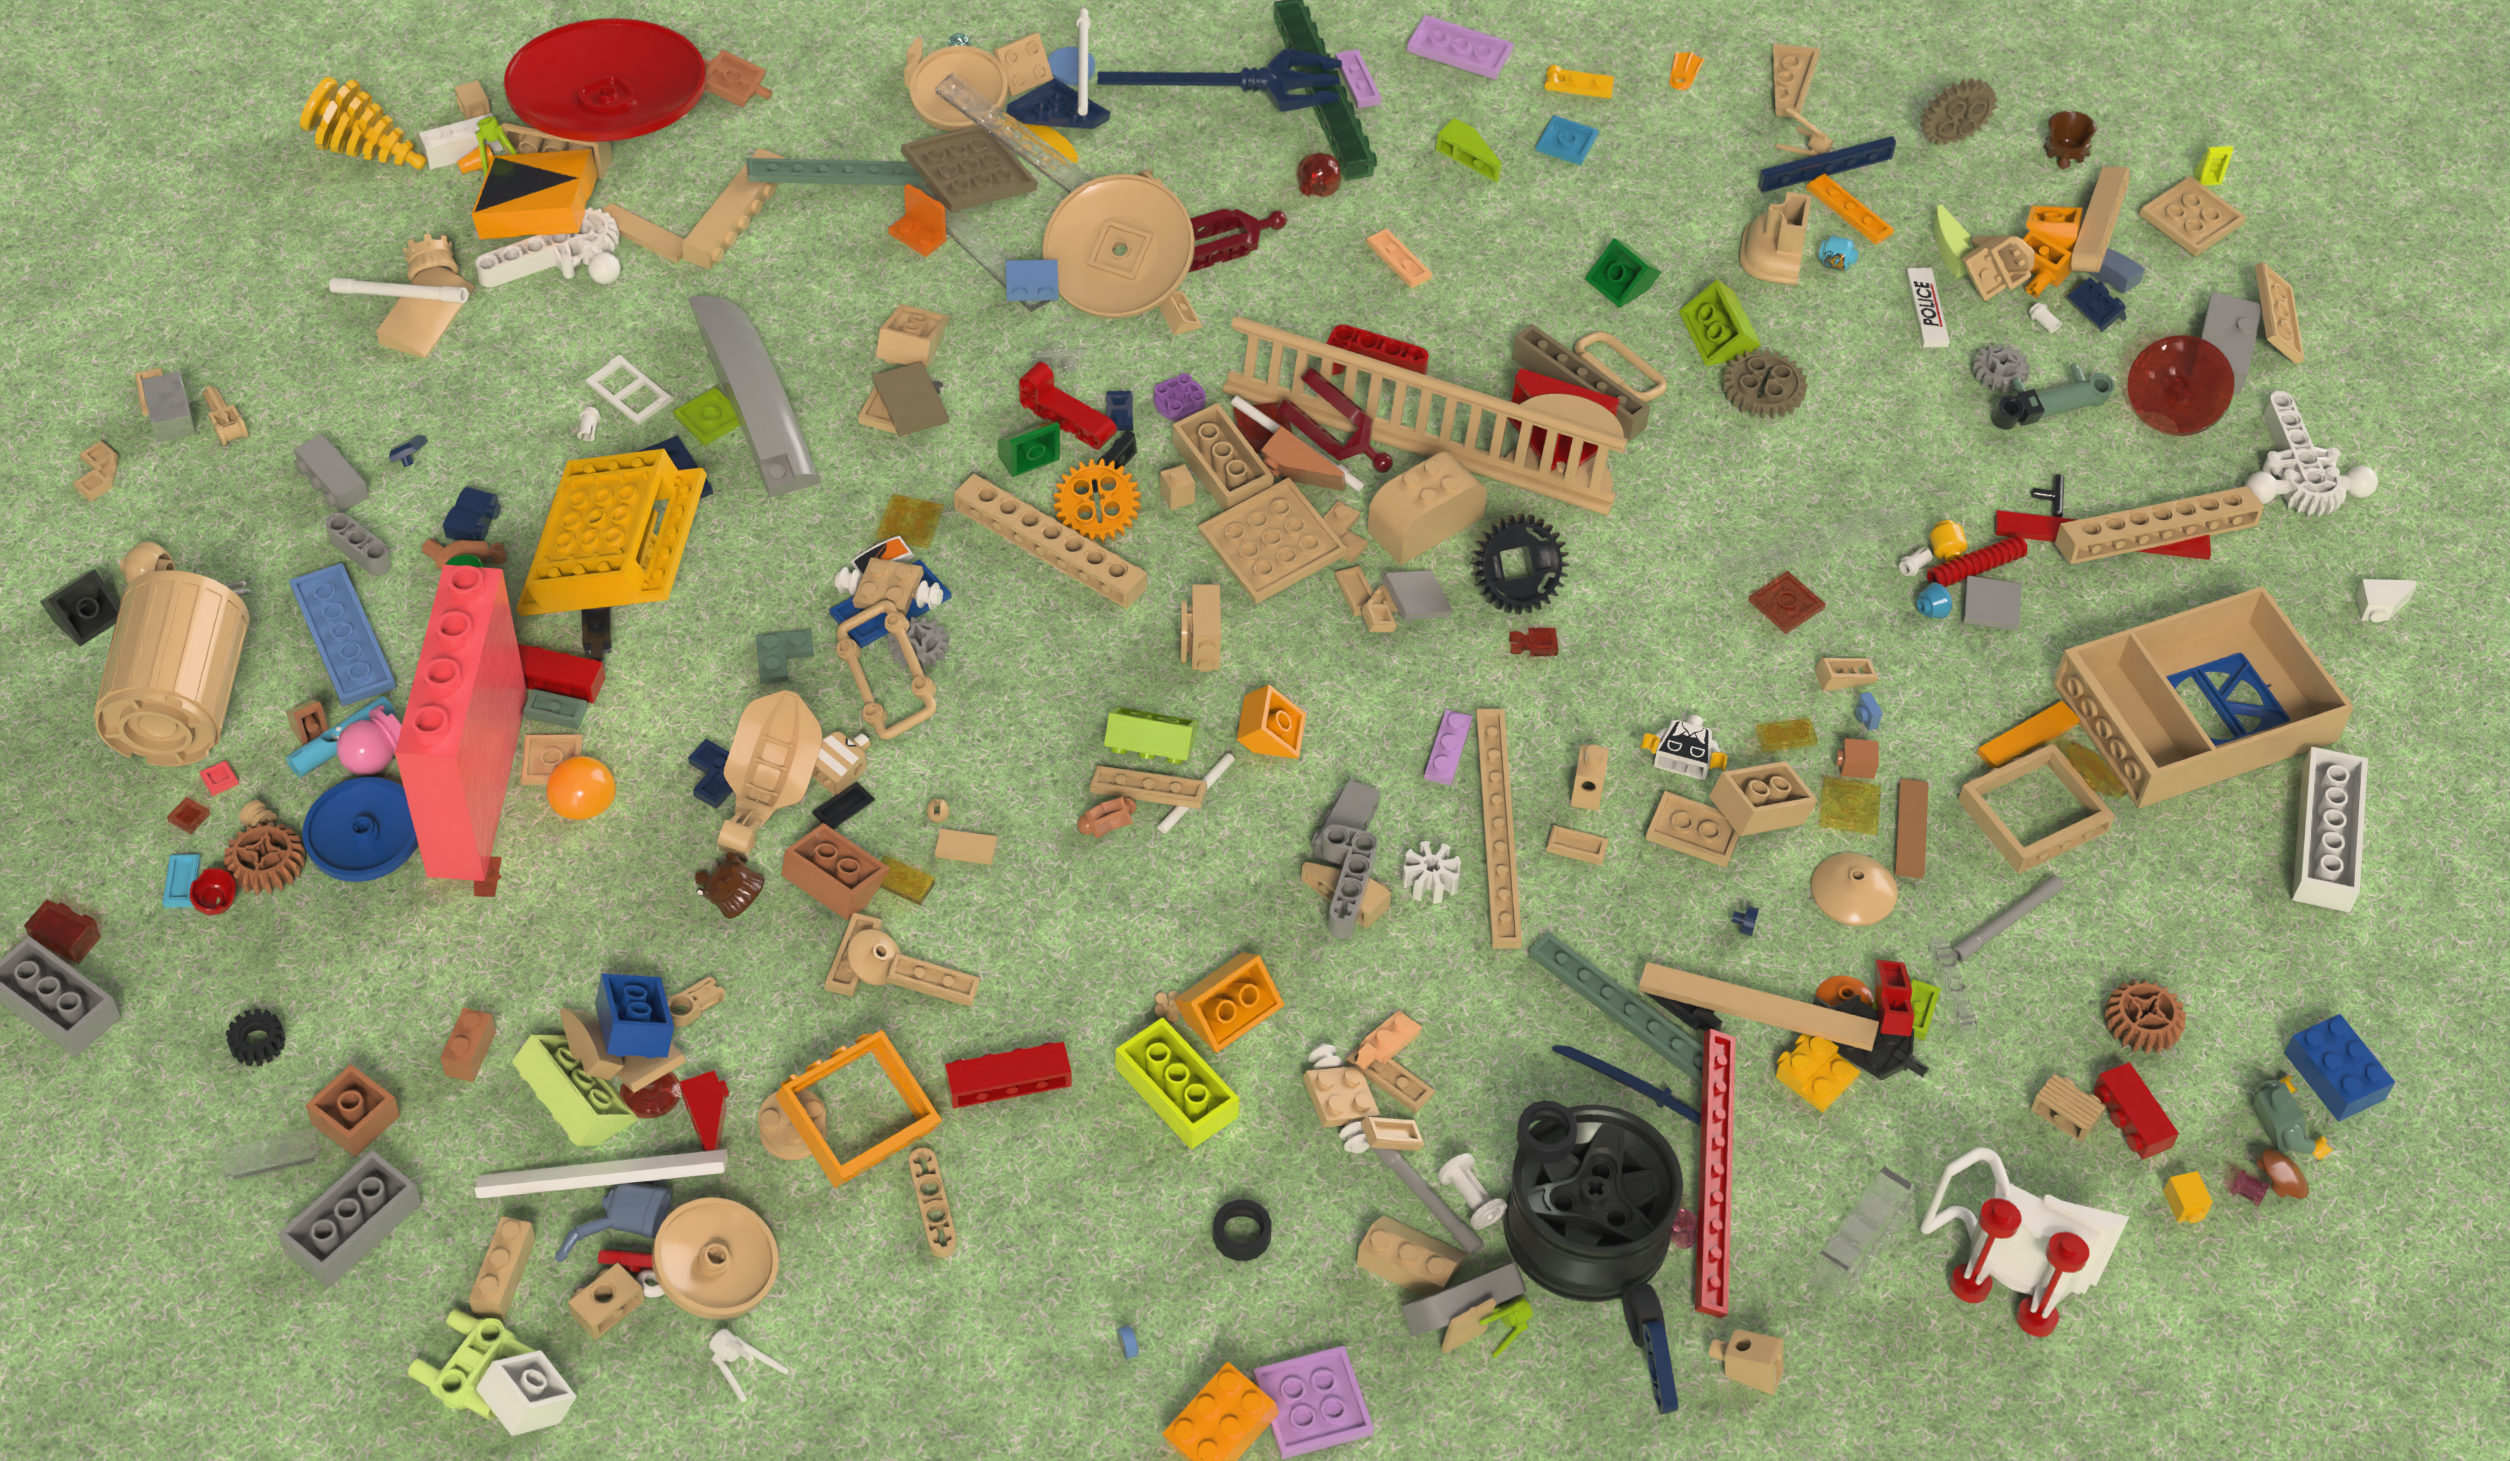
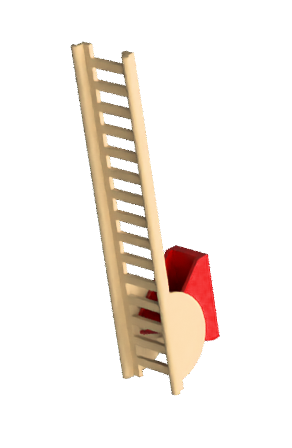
M1237 316L1233 318L1231 327L1234 328V331L1247 334L1248 343L1244 372L1241 374L1230 370L1228 372V379L1223 387V393L1239 396L1244 400L1272 409H1276L1285 397L1300 407L1317 423L1354 434L1359 427L1318 393L1317 397L1303 393L1305 382L1301 379V376L1307 370L1309 354L1322 358L1320 374L1328 381H1331L1333 362L1347 366L1343 393L1352 401L1354 399L1358 370L1372 374L1366 413L1374 419L1372 441L1426 458H1431L1441 452H1449L1469 472L1609 516L1616 495L1615 492H1611L1613 480L1606 467L1609 449L1624 454L1628 439L1623 438L1622 426L1616 418L1620 399L1520 368L1515 376L1512 401L1509 402ZM1260 339L1273 343L1268 382L1254 378ZM1284 346L1298 350L1292 390L1279 386ZM1383 378L1397 382L1390 421L1377 417ZM1408 386L1422 390L1415 429L1401 425ZM1433 393L1447 398L1440 437L1426 433ZM1458 401L1472 405L1465 445L1451 441ZM1483 409L1497 413L1490 452L1476 448ZM1507 420H1509L1520 435L1517 448L1512 450L1505 458L1501 456Z

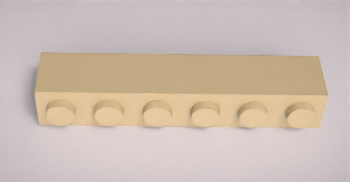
M758 148L751 157L785 159L783 156ZM745 164L682 242L683 259L709 270L715 263H720L726 249L729 246L732 247L737 240L738 234L748 228L750 219L754 214L758 215L766 199L773 197L775 188L779 183L748 182Z

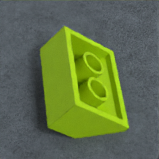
M1715 280L1678 311L1705 366L1726 363L1730 360L1735 361L1736 355L1744 357L1745 351L1751 354L1762 345L1734 290L1718 280Z
M1117 706L1109 712L1104 746L1111 747L1110 751L1114 753L1127 754L1129 750L1139 752L1138 756L1142 758L1155 759L1156 755L1166 757V762L1182 764L1183 760L1188 761L1191 757L1199 721Z

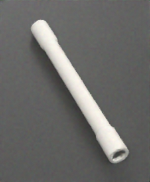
M335 277L329 283L330 291L340 294L356 293L407 297L453 303H465L468 299V291L464 287L395 284Z

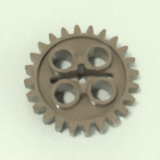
M1971 78L1967 83L1962 79L1959 85L1953 82L1950 89L1943 87L1942 94L1936 93V99L1928 101L1930 107L1923 108L1925 114L1920 116L1922 132L1931 143L1935 142L1936 145L1942 142L1946 145L1950 141L1955 143L1958 139L1964 141L1968 135L1974 137V131H1982L1981 125L1989 124L1987 118L1994 116L1992 110L1997 109L1995 103L1998 101L1995 96L1996 93L1987 82L1983 83L1980 78L1976 82Z
M1755 349L1754 355L1745 351L1744 357L1736 355L1735 361H1729V366L1725 367L1722 380L1724 385L1723 392L1727 393V400H1734L1733 407L1742 406V413L1750 410L1751 417L1756 413H1760L1761 419H1764L1766 414L1775 419L1776 413L1785 417L1786 411L1793 413L1795 407L1800 408L1801 401L1805 399L1808 386L1805 383L1807 376L1802 375L1803 368H1796V361L1787 362L1788 355L1780 358L1778 351L1770 355L1768 349L1765 350L1764 354H1760L1759 350ZM1768 370H1772L1770 378L1766 382L1764 393L1761 398H1758Z

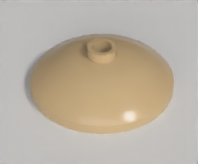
M1841 853L1825 859L1817 866L1811 880V892L1817 906L1830 918L1847 925L1866 926L1877 923L1891 913L1897 901V885L1892 874L1880 862L1862 854Z

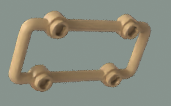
M888 600L880 601L842 622L836 632L839 640L836 647L837 655L843 662L848 663L865 704L862 713L863 719L868 725L870 724V726L874 727L876 734L883 740L892 739L933 716L937 708L933 697L936 693V685L928 676L924 675L906 633L909 629V621ZM885 611L887 614L884 623L885 628L892 636L897 637L914 678L911 686L912 692L925 704L924 709L887 729L884 724L888 716L887 711L881 704L875 702L858 660L861 655V648L848 636L850 630Z

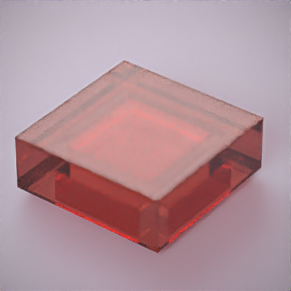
M185 797L167 816L169 823L192 834L210 816L209 809Z

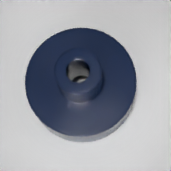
M1748 906L1746 914L1734 911L1731 922L1743 925L1740 934L1752 937L1759 908Z

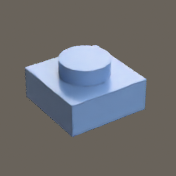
M1871 692L1860 694L1858 705L1855 708L1856 718L1860 723H1864L1868 731L1877 729L1883 712Z

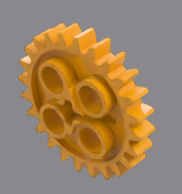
M1102 458L1099 465H1095L1093 459H1090L1089 466L1087 467L1080 461V469L1078 471L1070 467V477L1062 474V481L1065 484H1056V488L1060 493L1053 495L1054 500L1058 502L1053 505L1054 511L1059 512L1056 515L1057 520L1063 521L1062 524L1064 526L1071 527L1085 538L1090 537V541L1100 538L1102 544L1105 543V537L1108 536L1112 541H1115V533L1117 532L1125 536L1124 526L1130 529L1133 528V523L1130 519L1138 520V513L1134 510L1141 509V503L1137 501L1141 499L1140 492L1135 491L1138 489L1137 482H1131L1132 474L1124 475V466L1115 470L1114 461L1105 466L1104 459ZM1093 480H1096L1098 485L1102 523L1097 521L1092 487ZM1107 483L1115 485V488L1111 491L1102 489L1103 485ZM1080 487H1086L1089 489V491L1083 495H1079L1075 492ZM1115 508L1119 510V513L1115 516H1109L1106 514V511ZM1083 512L1092 514V517L1088 520L1079 518Z

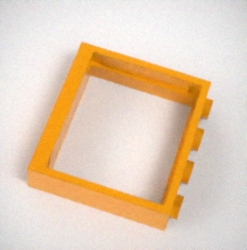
M883 1030L873 1035L871 1033L863 1034L856 1039V1045L849 1049L846 1045L840 1047L830 1055L831 1059L824 1063L821 1060L815 1061L805 1069L806 1073L799 1077L796 1074L791 1075L787 1080L780 1083L781 1088L775 1095V1098L835 1189L932 1132L942 1122V1119ZM872 1052L913 1113L917 1122L841 1166L795 1095Z

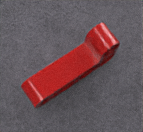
M1345 324L1336 326L1326 344L1423 375L1427 374L1429 354L1426 349ZM1333 362L1332 375L1343 373L1346 366Z
M1037 362L1020 378L1019 399L1023 408L1033 410V414L1046 421L1058 422L1061 430L1066 433L1071 432L1075 435V438L1096 450L1101 449L1117 433V427L1110 418L1054 387V374L1047 364Z

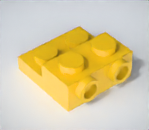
M1802 1034L1795 1043L1796 1049L1792 1053L1785 1051L1776 1063L1778 1066L1776 1078L1823 1113L1859 1077L1861 1071L1837 1054L1839 1047L1832 1041L1822 1037Z

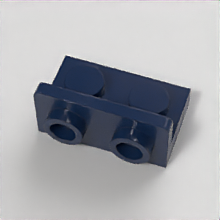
M2091 277L2067 296L2068 301L2101 332L2118 318L2122 321L2127 319L2125 304L2118 297L2113 298L2110 296L2108 288L2101 281L2097 283Z

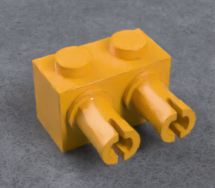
M2030 230L2022 240L2035 252L2034 267L2029 272L2036 276L2025 287V290L2029 295L2033 294L2034 298H2038L2049 284L2058 288L2072 272V253Z

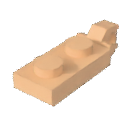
M1397 1011L1364 1038L1360 1044L1361 1049L1358 1052L1359 1055L1355 1064L1364 1070L1376 1060L1385 1064L1420 1034L1422 1027L1402 1012Z

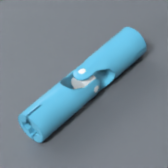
M384 696L379 697L338 725L287 755L286 761L290 769L299 778L305 776L337 755V740L345 727L358 720L370 721L369 711L378 705L384 706L385 710L382 712L386 716L392 713L396 718L397 715L393 706Z

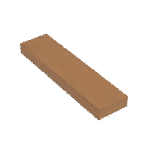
M1900 778L1894 875L1924 878L1929 782Z

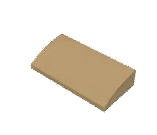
M440 266L419 271L410 283V285L434 287H464L468 291V298L475 289V286L465 279ZM400 297L376 331L378 342L380 345L426 359L465 303Z

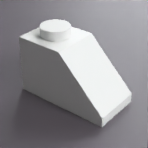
M2362 579L2356 593L2361 620H2371L2373 622L2388 621L2410 601L2417 586L2416 581Z

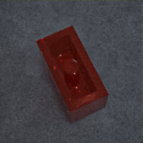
M48 899L44 901L24 924L28 936L43 947L78 964L101 938L97 922L92 917L86 914L81 916L73 912L67 905L63 903L56 904Z

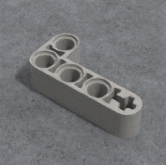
M1337 824L1330 825L1324 830L1322 854L1326 860L1343 865L1330 906L1328 930L1333 937L1345 939L1354 932L1376 862L1378 840L1374 834L1368 831Z
M1514 1261L1435 1294L1401 1305V1309L1410 1333L1414 1336L1447 1326L1455 1317L1491 1298L1495 1300L1496 1304H1499L1526 1292L1527 1289L1517 1263Z

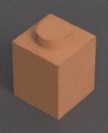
M1845 738L1842 749H1837L1836 766H1841V776L1875 779L1879 765L1878 741Z

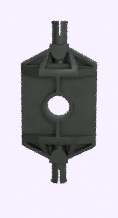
M1859 994L1836 1006H1830L1819 999V997L1812 1003L1816 1006L1878 1021L1877 1011L1860 1001L1861 995ZM1878 1025L1875 1037L1877 1044L1872 1048V1051L1832 1041L1839 1047L1838 1054L1879 1080H1884L1902 1070L1907 1071V1069L1924 1078L1930 1068L1916 1060L1912 1055L1915 1031L1913 1028L1911 1036L1881 1033Z

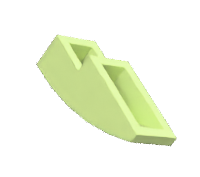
M1940 204L1937 206L1933 220L1935 241L1947 267L1958 278L1968 274L1961 258L1973 251L1968 246L1971 236L1946 208Z

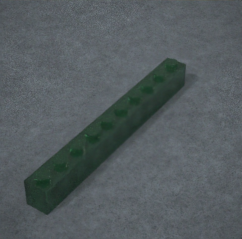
M1281 0L1274 2L1273 20L1286 49H1295L1332 58L1330 53H1326L1324 39L1319 37L1317 24L1312 22L1310 9L1308 6H1305L1303 0ZM1294 66L1296 71L1314 75L1325 73L1339 77L1337 69L1323 71L1319 66ZM1336 84L1323 88L1319 86L1305 87L1304 90L1307 95H1315L1320 90L1339 94L1338 101L1312 106L1344 180L1349 181L1373 176L1374 167L1377 166V157L1375 152L1370 150L1369 139L1362 132L1360 119L1355 117L1354 106L1347 99L1345 86Z

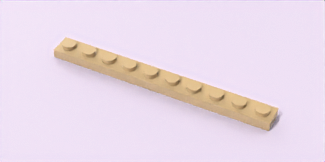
M1476 709L1492 949H1521L1522 934L1505 710Z

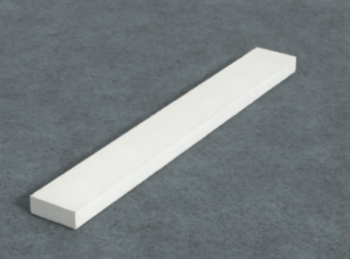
M727 1149L486 1174L480 1175L475 1186L476 1198L480 1199L717 1174L725 1172L728 1154Z

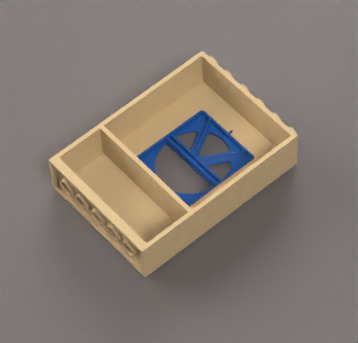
M2264 586L2066 649L2053 682L2054 687L2064 702L2080 718V725L2138 809L2308 752L2311 747L2320 748L2335 743L2339 740L2354 708L2349 698L2337 686L2335 679L2328 674L2322 666L2320 659L2314 655L2303 636L2299 635L2291 624L2289 617L2282 612L2276 604L2274 597L2268 593ZM2205 672L2227 673L2230 677L2218 691ZM2191 676L2231 731L2234 738H2209L2176 692L2177 686ZM2244 680L2258 692L2263 706L2225 700L2238 683ZM2100 683L2110 684V696L2105 692L2106 687H2102ZM2235 714L2260 717L2262 720L2253 731L2248 733ZM2083 715L2088 722L2083 721Z

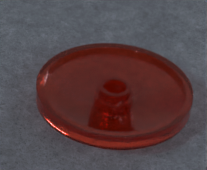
M2176 335L2153 342L2137 356L2129 372L2127 391L2133 411L2146 425L2168 435L2189 436L2203 432L2220 421L2231 405L2235 381L2233 370L2227 357L2215 345L2198 337Z

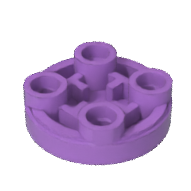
M1180 374L1177 378L1168 379L1154 387L1153 402L1155 409L1160 415L1170 420L1180 421L1205 408L1206 394L1204 389L1197 382L1193 381L1190 375Z

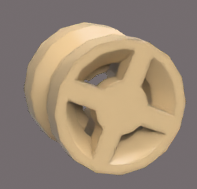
M253 800L242 808L239 813V821L244 826L248 825L251 828H256L258 822L263 826H267L270 821L276 824L277 816L273 811L266 810L263 802Z

